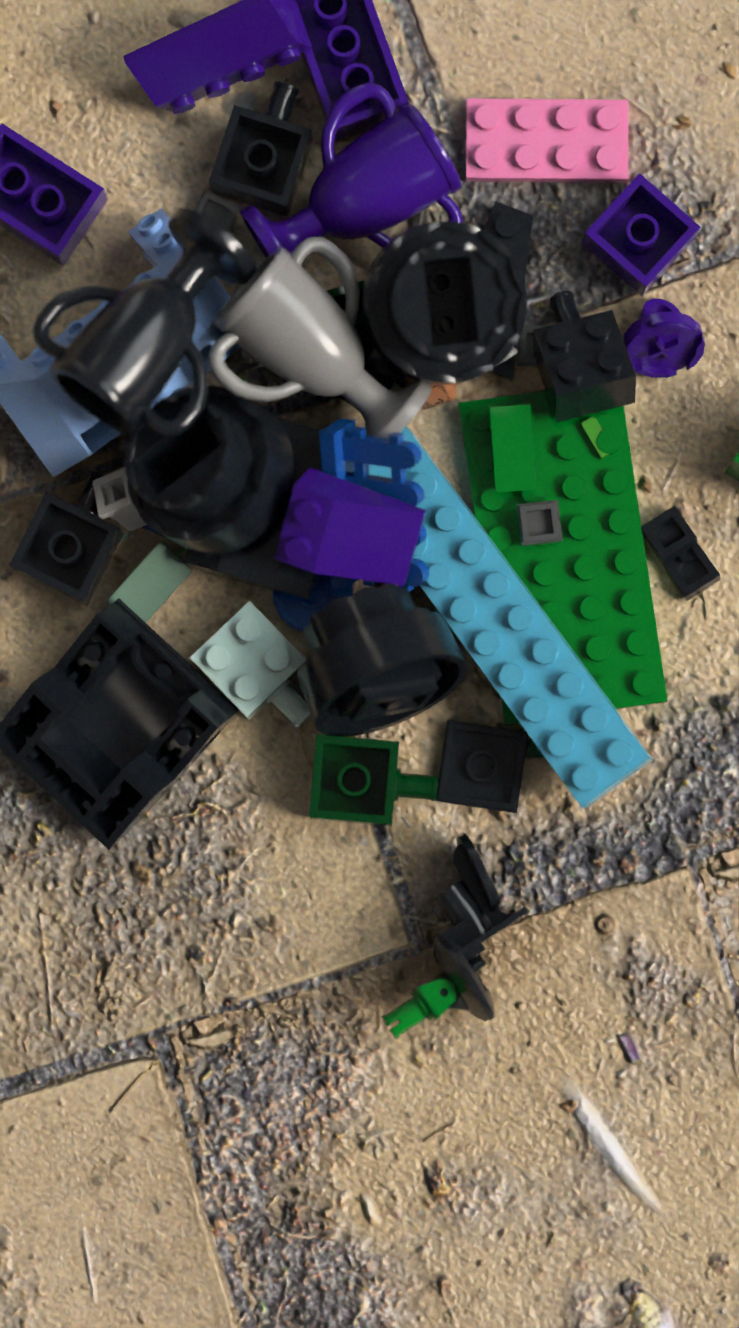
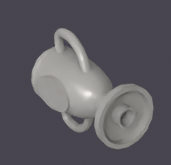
M309 237L303 240L295 248L292 255L284 248H279L259 265L257 272L248 283L241 285L213 321V325L219 331H223L225 335L219 338L210 349L208 355L209 369L222 386L234 395L245 399L269 402L285 398L301 390L319 396L342 395L363 416L367 436L389 439L390 434L393 432L400 433L424 405L432 390L428 383L413 380L400 390H388L364 370V348L361 338L354 327L360 302V289L356 273L348 257L333 242L323 237ZM313 252L321 254L338 271L345 290L346 307L344 311L301 267L309 254ZM236 343L261 365L287 383L280 386L264 387L244 382L225 365L224 355Z

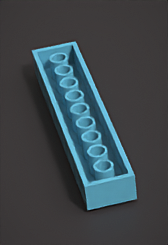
M406 426L400 432L403 433L404 441L415 443L420 448L422 455L421 461L417 465L406 470V480L417 482L422 487L424 499L416 507L427 510L423 521L427 536L425 541L416 547L413 558L424 561L429 569L428 579L421 583L420 586L437 610L443 615L445 621L582 808L587 809L653 761V758L421 442ZM368 464L369 475L392 478L391 467Z

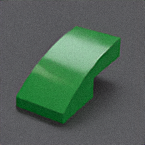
M530 403L489 405L495 493L537 490Z

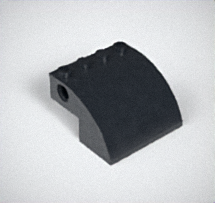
M119 598L95 615L57 665L32 682L0 722V749L109 850L183 776L237 714L239 709Z

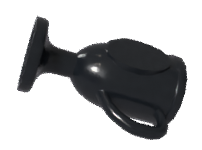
M178 208L168 223L170 233L177 244L183 249V254L166 278L145 279L132 284L124 290L105 286H83L66 291L47 303L36 317L32 328L33 338L38 347L46 354L57 358L49 371L60 389L89 415L120 433L131 434L140 424L141 418L156 433L168 437L180 435L193 425L205 407L208 388V373L202 356L192 340L196 324L193 299L206 282L215 276L234 285H245L257 272L255 262L247 250L231 234L209 218L188 208ZM102 300L108 302L79 333L69 347L54 342L49 336L50 327L64 310L86 301ZM184 356H186L191 364L193 374L190 400L175 419H162L151 409V405L165 388Z

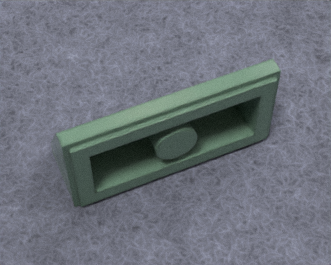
M160 541L108 598L106 603L111 605L120 598L147 623L192 573V570Z

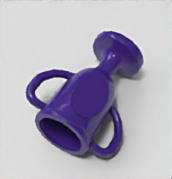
M368 82L357 85L340 96L328 113L321 135L323 169L312 186L309 206L281 222L268 220L253 205L239 211L246 227L266 259L279 248L286 249L292 255L295 248L303 240L309 237H324L325 235L344 240L367 237L384 248L393 238L385 235L383 231L408 220L435 203H438L444 209L448 216V221L463 223L462 212L457 204L448 196L458 192L461 189L462 183L446 150L417 108L407 102L396 111L393 99L388 91L379 84ZM366 99L376 100L382 107L385 119L363 133L335 156V135L345 114Z

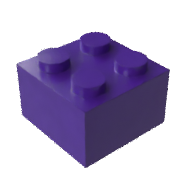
M639 173L585 232L582 244L640 296H643L694 241L701 227Z

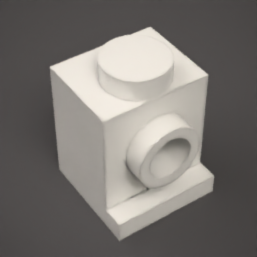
M124 467L92 482L99 517L102 519L109 517L112 521H117L131 532L147 524L141 519L128 493V478Z

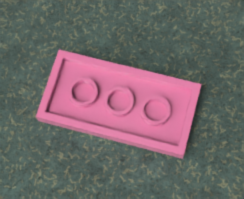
M467 98L466 182L627 183L628 100Z

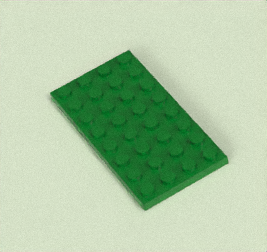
M545 390L459 402L458 407L473 511L476 519L616 709L666 703L667 694L624 406L556 423ZM530 403L537 490L495 493L489 405ZM592 416L596 417L603 429L597 437V446L602 452L609 454L602 459L580 423ZM558 500L563 541L521 547L516 506L518 504ZM500 696L504 725L520 723Z

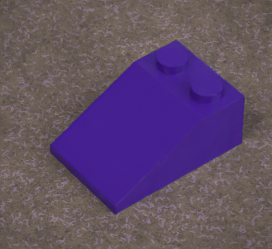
M309 468L294 485L275 559L316 574L404 586L427 510Z

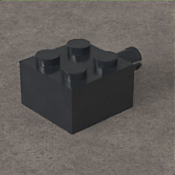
M275 81L265 114L234 105L209 179L211 192L288 217L313 144L312 129L288 122L299 89L288 83Z
M570 291L558 292L549 299V305L553 310L557 324L533 329L534 357L556 423L635 403L636 374L613 311L609 310L580 317L574 300L575 297Z
M92 471L78 503L73 502V504H70L48 492L45 493L9 564L14 571L87 607L124 535L120 527L101 519L98 515L92 481L104 475Z

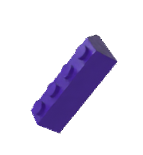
M241 0L128 53L123 58L125 64L155 107L172 111L173 114H180L193 109L196 106L195 101L206 96L208 98H215L228 93L232 84L241 80L243 82H250L263 77L266 74L265 69L276 64L284 66L298 61L301 58L300 53L311 49L312 45L297 2L292 0Z

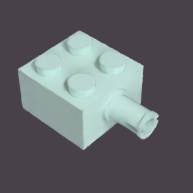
M250 601L190 657L192 662L248 720L266 704L273 703L294 724L296 729L311 716L307 703L290 686L291 680L298 674L299 668L304 666L306 659Z

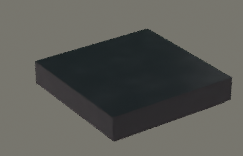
M447 720L435 802L517 813L528 733L520 730Z

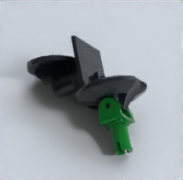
M464 832L456 836L458 846L453 852V864L461 881L435 897L453 925L451 929L443 934L437 933L433 936L435 962L441 973L437 975L433 982L412 989L411 999L388 1014L381 1016L386 1026L391 1025L395 1021L399 1022L396 1026L389 1029L395 1039L426 1018L428 1021L437 1020L447 1009L465 1010L483 1021H490L495 1017L492 994L489 988L486 989L477 972L487 965L479 954L485 950L482 942L529 911L526 906L512 914H504L500 911L497 896L487 870L472 841Z

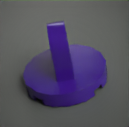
M663 299L648 300L643 305L638 320L630 325L623 337L634 371L651 378L672 377L677 375V370L686 367V370H689L701 359L705 348L704 334L700 324L691 316L680 313L674 304Z

